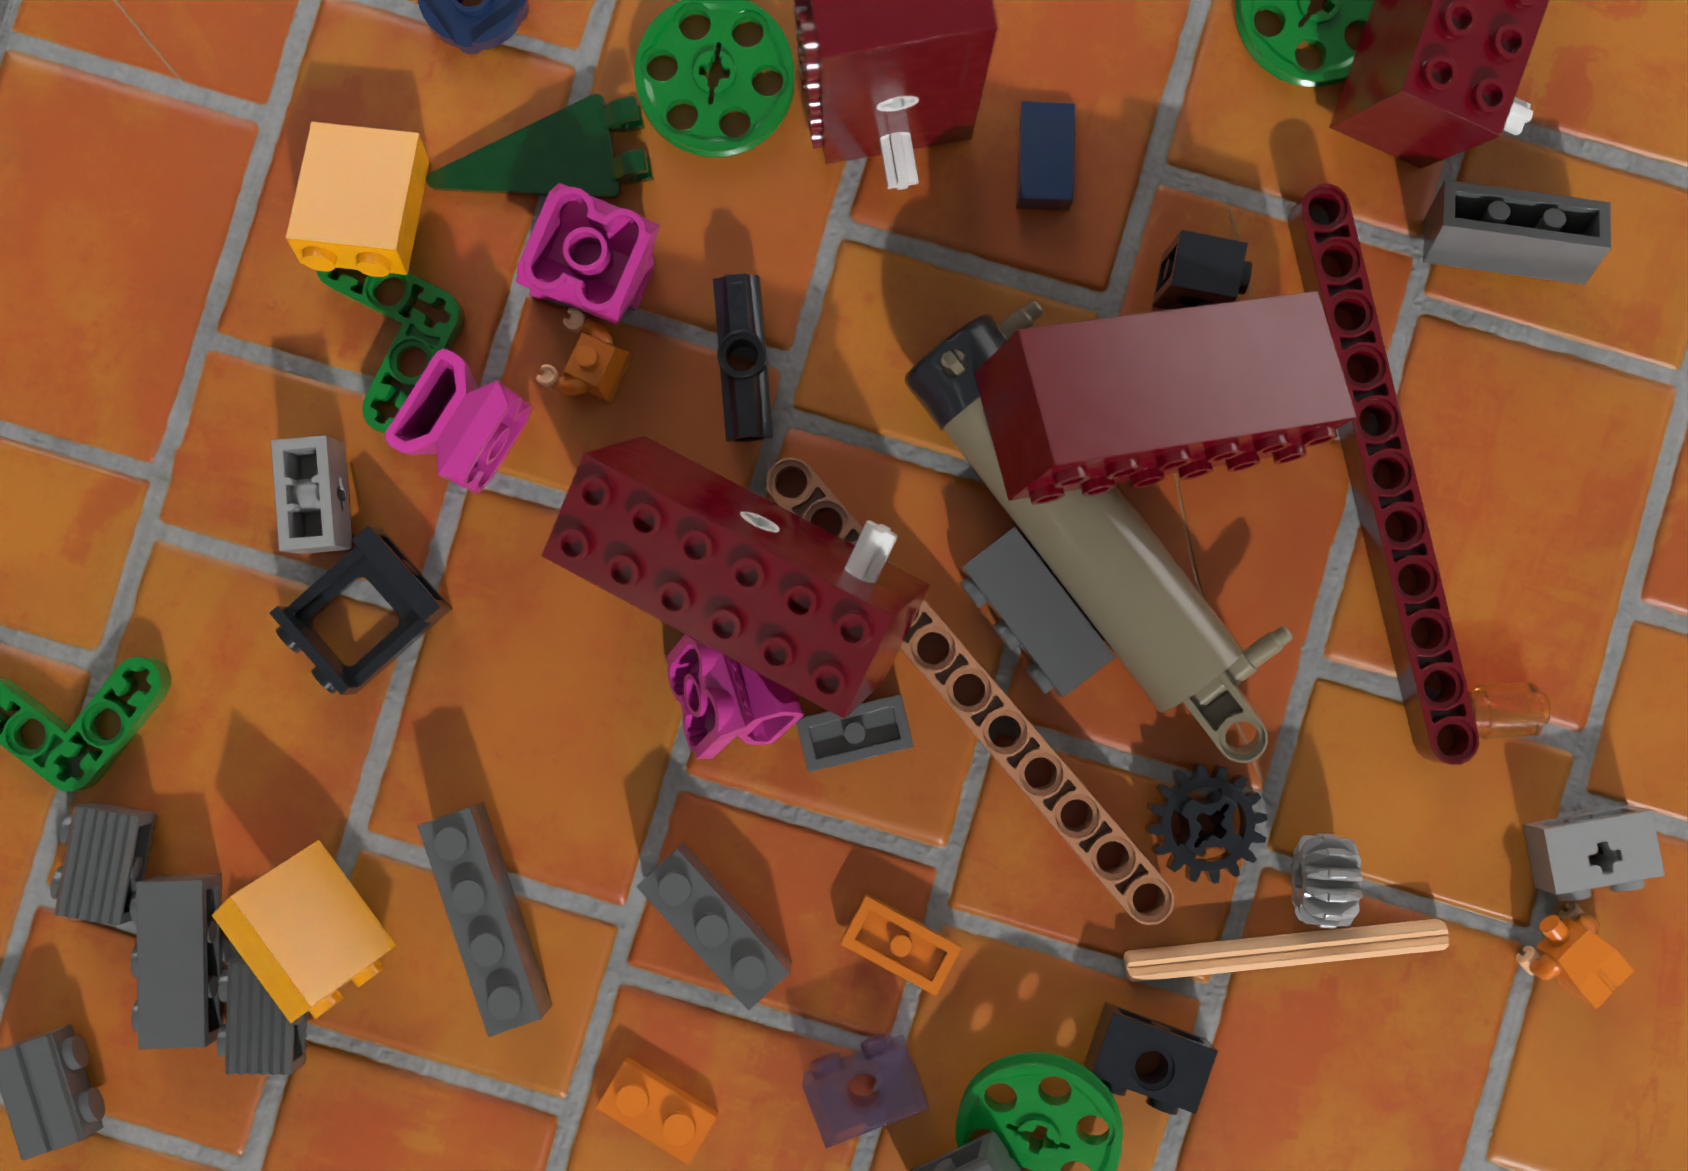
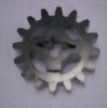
M1193 764L1192 777L1190 778L1182 771L1176 769L1172 772L1176 783L1174 787L1170 788L1160 783L1156 786L1158 792L1164 797L1162 803L1147 804V809L1158 815V820L1146 825V832L1160 835L1161 840L1153 845V852L1158 856L1170 853L1171 855L1167 860L1166 867L1174 873L1185 864V878L1193 882L1197 881L1201 871L1205 872L1208 881L1213 884L1219 883L1221 869H1225L1235 878L1240 875V870L1236 863L1242 858L1252 863L1257 860L1254 853L1249 850L1251 843L1266 842V837L1255 831V824L1267 821V814L1253 811L1252 806L1261 799L1260 794L1255 791L1242 792L1247 781L1242 775L1237 774L1227 782V768L1216 765L1212 770L1211 776H1208L1203 764ZM1201 787L1217 788L1215 792L1211 791L1207 798L1193 799L1187 795L1190 791ZM1237 808L1240 815L1238 834L1234 831L1233 813ZM1173 811L1178 814L1180 832L1175 839L1171 827ZM1204 813L1211 816V822L1216 825L1211 833L1201 830L1202 826L1196 821L1199 814ZM1220 847L1225 850L1224 853L1213 858H1195L1196 855L1201 856L1207 848Z

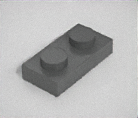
M901 694L863 702L845 719L830 711L804 716L796 722L808 772L914 747Z

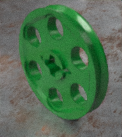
M680 0L660 13L645 31L635 59V85L647 119L666 141L694 155L712 158L729 157L757 147L778 129L789 111L793 99L795 70L789 42L783 30L772 16L748 0ZM698 14L708 19L711 25L706 36L701 39L692 40L681 33V23L689 15ZM753 22L757 24L763 31L761 41L752 47H743L737 44L733 39V32L740 23ZM721 47L719 55L723 74L729 76V79L722 78L719 80L718 87H715L713 104H709L711 99L710 86H708L707 77L701 74L711 72L712 66L716 64L717 48ZM666 55L676 61L678 68L676 74L671 79L657 81L649 76L648 66L655 57ZM764 70H771L781 76L783 85L777 94L763 96L756 92L752 85L754 77ZM688 104L697 111V120L690 129L677 130L668 123V114L674 106ZM733 111L742 112L750 120V128L747 133L737 138L728 137L720 129V122L724 115Z
M1235 0V19L1238 32L1251 57L1272 76L1290 84L1306 87L1333 85L1346 80L1356 51L1349 48L1344 38L1347 26L1353 24L1365 28L1374 0H1326L1322 5L1323 10H1320L1315 15L1312 14L1302 27H1299L1298 23L1309 11L1307 8L1311 0ZM1269 10L1278 16L1281 23L1279 34L1268 37L1263 36L1257 31L1254 25V17L1258 11ZM1309 43L1319 50L1322 62L1318 69L1308 71L1298 65L1295 59V51L1298 45Z
M1021 1052L1002 1057L979 1071L970 1081L962 1096L955 1128L957 1148L973 1141L971 1134L975 1130L988 1129L996 1132L1008 1150L1010 1159L1013 1158L1019 1167L1027 1168L1031 1171H1062L1061 1167L1070 1161L1082 1162L1091 1171H1116L1118 1168L1123 1139V1123L1119 1107L1107 1086L1093 1072L1071 1059L1045 1052ZM1050 1076L1061 1077L1067 1081L1071 1090L1064 1096H1051L1044 1092L1040 1082ZM994 1083H1003L1010 1086L1017 1097L1009 1103H998L989 1097L986 1089ZM1089 1115L1098 1116L1108 1124L1109 1128L1104 1134L1089 1135L1080 1129L1078 1121ZM1037 1125L1047 1128V1132L1042 1135L1041 1139L1031 1136Z

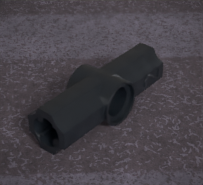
M742 273L713 279L718 336L717 358L721 373L726 441L743 443L773 438L760 276ZM740 347H750L758 354L756 364L747 371H736L731 368L728 363L729 357L734 350Z

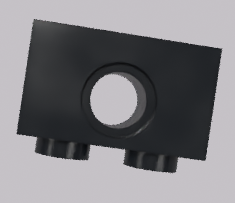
M1181 230L1161 256L1152 307L1174 310L1235 302L1238 294L1244 295L1246 293L1251 278L1252 262L1245 261L1248 243Z
M1105 1002L1084 1064L1113 1094L1125 1096L1128 1089L1147 1096L1145 1102L1159 1111L1177 1115L1180 1108L1196 1114L1218 1050L1206 1038ZM1146 1051L1159 1052L1161 1055L1160 1063L1154 1071L1143 1074L1135 1070L1136 1061L1142 1053Z

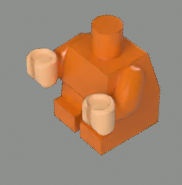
M569 308L567 313L570 318H564L563 323L571 332H581L582 334L564 369L563 375L559 374L558 370L552 365L545 364L540 368L544 372L543 375L538 374L536 379L544 388L553 389L563 395L572 397L586 393L611 405L620 387V381L624 378L633 356L629 351L612 344V336L602 322L585 316L577 308Z
M1569 902L1565 905L1568 909L1567 912L1561 909L1559 917L1557 915H1549L1540 922L1539 929L1546 937L1536 946L1538 952L1532 946H1525L1522 949L1525 954L1522 956L1518 953L1516 961L1529 975H1536L1543 980H1551L1555 977L1554 980L1563 990L1597 1010L1635 970L1617 949L1597 935L1600 930V923L1597 919L1586 914L1577 903Z

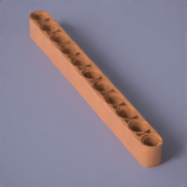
M790 457L783 458L773 464L768 471L766 483L767 490L776 505L811 523L813 518L822 511L834 512L840 517L843 525L841 532L837 536L856 545L863 527L807 463L801 459ZM787 471H798L807 480L806 490L796 498L783 497L777 491L776 484L778 478ZM887 558L886 562L894 565L893 562L889 558ZM923 599L900 650L1121 908L1141 924L1156 925L1165 921L1172 913L1175 903L1174 893L1166 880ZM927 633H937L947 643L946 656L937 664L925 663L917 652L918 641ZM964 674H973L982 685L980 698L970 705L960 704L953 695L954 682ZM999 716H1010L1017 725L1016 737L1007 745H995L989 737L990 724ZM1035 758H1046L1052 766L1051 778L1042 786L1034 787L1028 785L1024 773L1027 764ZM1070 800H1083L1087 807L1085 821L1073 828L1064 826L1060 815L1063 806ZM1106 842H1119L1122 847L1120 862L1113 868L1104 869L1099 867L1096 857L1099 848ZM1143 884H1155L1158 896L1153 906L1144 910L1135 909L1132 899L1135 890Z

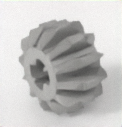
M1317 833L1316 836H1302L1293 851L1294 861L1290 865L1292 871L1290 881L1292 886L1291 902L1295 906L1297 918L1305 924L1318 925V928L1350 926L1360 911L1359 900L1363 896L1361 891V882L1364 878L1361 875L1362 859L1358 854L1357 846L1353 840L1334 836V834Z

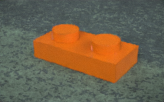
M865 893L840 940V945L935 996L939 993L962 949L961 944Z
M627 1056L596 1106V1109L687 1165L690 1164L719 1113Z

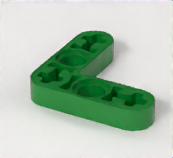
M316 270L320 280L335 292L401 324L362 405L363 417L367 424L374 430L385 434L394 418L389 417L382 424L384 414L378 411V406L382 401L391 403L399 390L392 385H388L391 378L394 377L405 386L414 388L421 375L417 377L405 376L400 368L401 357L406 351L418 348L424 350L429 364L437 351L441 349L451 351L463 328L465 321L464 310L461 304L448 292L410 273L408 275L389 273L386 277L368 275L363 285L346 274H342L338 281H336L338 273L335 270L327 272ZM387 278H398L404 284L403 298L395 305H382L377 298L378 286ZM361 289H363V293H362V294H358V292H359ZM419 289L424 290V291H423L421 294H419V296H418V290H419ZM417 298L435 309H439L443 302L446 303L444 310L450 315L447 324L437 322L433 328H430L432 320L423 312L413 308ZM411 311L410 318H406L405 316ZM401 390L395 403L398 409L402 407L409 394Z
M133 657L124 660L110 675L71 727L13 681L0 677V707L5 711H16L21 708L20 711L11 717L0 711V745L51 785L62 791L73 792L93 787L101 780L167 695L171 686L169 669L162 661L152 657ZM149 670L150 674L146 680L152 686L150 691L142 690L135 692L127 703L114 697L115 694L117 696H129L138 683L136 678L133 677L134 672ZM130 705L136 706V711ZM107 708L116 711L121 719V729L112 739L101 736L96 727L97 717ZM32 718L40 721L46 732L42 745L36 749L26 746L21 737V729L24 723ZM90 745L103 750V753L100 751L88 752L79 765L80 769L85 772L84 775L69 777L68 773L72 767L66 761L67 758L83 755Z

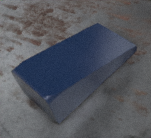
M1021 102L1016 208L1069 211L1073 203L1075 104Z

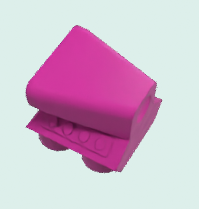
M558 183L549 191L520 258L516 283L530 288L529 295L532 297L563 302L617 325L627 310L635 311L638 308L655 268L652 252L660 225L640 217V215L632 210L619 208L590 196L580 188Z
M441 349L435 353L388 427L385 439L391 447L404 454H437L438 476L477 494L490 483L529 421L528 418L532 405L499 380L478 388L467 363L454 352Z
M687 634L681 638L666 657L670 688L676 700L680 702L683 711L685 738L690 749L696 754L697 759H713L737 736L746 744L766 745L774 743L804 715L795 692Z

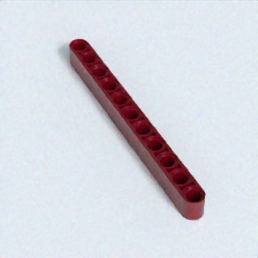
M1319 184L1312 187L1291 208L1288 216V225L1304 292L1318 291L1356 414L1355 419L1338 428V433L1413 744L1423 758L1443 764L1461 765L1470 761L1476 754L1479 747V733L1349 199L1344 191L1332 184ZM1309 204H1317L1326 210L1329 216L1328 225L1318 224L1311 219L1308 210ZM1323 255L1334 257L1341 266L1340 277L1334 278L1329 276L1321 266ZM1335 307L1345 308L1351 313L1354 320L1352 330H1345L1336 323L1334 319ZM1349 358L1359 360L1366 369L1364 383H1358L1349 377L1347 372ZM1362 410L1370 411L1376 416L1379 429L1375 436H1371L1362 430L1359 421ZM1376 462L1386 465L1391 473V482L1387 489L1379 487L1372 477V469ZM1390 514L1396 515L1404 526V533L1398 542L1392 540L1385 530V522ZM1404 566L1410 568L1416 576V586L1410 595L1403 592L1398 584V575ZM1417 619H1421L1429 629V637L1423 647H1418L1411 638V628ZM1431 672H1435L1439 676L1442 686L1440 694L1434 700H1430L1424 691L1425 679ZM1448 725L1454 733V743L1447 752L1443 753L1437 745V735L1442 727Z

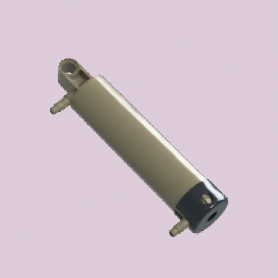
M1032 300L1026 306L1019 307L999 324L989 314L981 315L968 322L928 352L907 372L904 379L906 386L938 428L946 432L1158 712L1167 711L1183 702L1221 753L1229 760L1237 763H1249L1258 759L1267 747L1268 733L1259 713L1237 685L1257 672L1260 665L1279 653L1283 646L1293 640V635L1286 626H1281L1274 632H1268L1243 650L1116 483L1114 489L1105 493L1082 496L1081 489L1066 491L1064 497L1040 505H1032L1030 498L1008 501L974 372L1017 330L1030 328L1034 321L1043 315L1044 310L1036 300ZM1239 721L1251 723L1256 727L1254 739L1243 746L1231 744L1225 737L1227 729Z

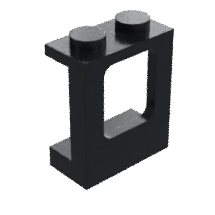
M367 526L355 536L352 541L356 546L288 607L276 606L269 612L280 625L275 630L279 638L294 652L299 653L302 650L315 665L311 670L315 679L327 691L333 694L336 691L341 695L357 694L453 609L384 530L372 526ZM365 578L396 611L399 616V624L356 664L347 666L314 630L313 620L356 580Z

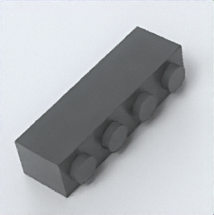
M484 802L418 825L488 1037L542 1019L552 1007V1003Z

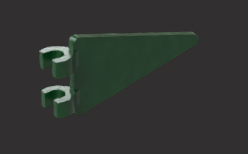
M592 94L429 173L426 177V182L432 189L441 191L548 196L550 190L558 183H562L569 187L580 188L595 198L616 199L621 194L620 183L634 184L654 180L651 160L649 157H646L644 149L627 151L615 157L611 132H631L645 128L641 106L636 104L635 97L619 98L606 104L600 94Z

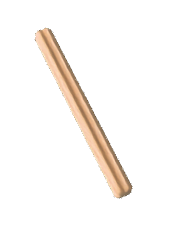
M1439 919L1408 921L1129 950L1124 954V969L1129 981H1150L1439 951L1448 948L1449 936L1446 923Z

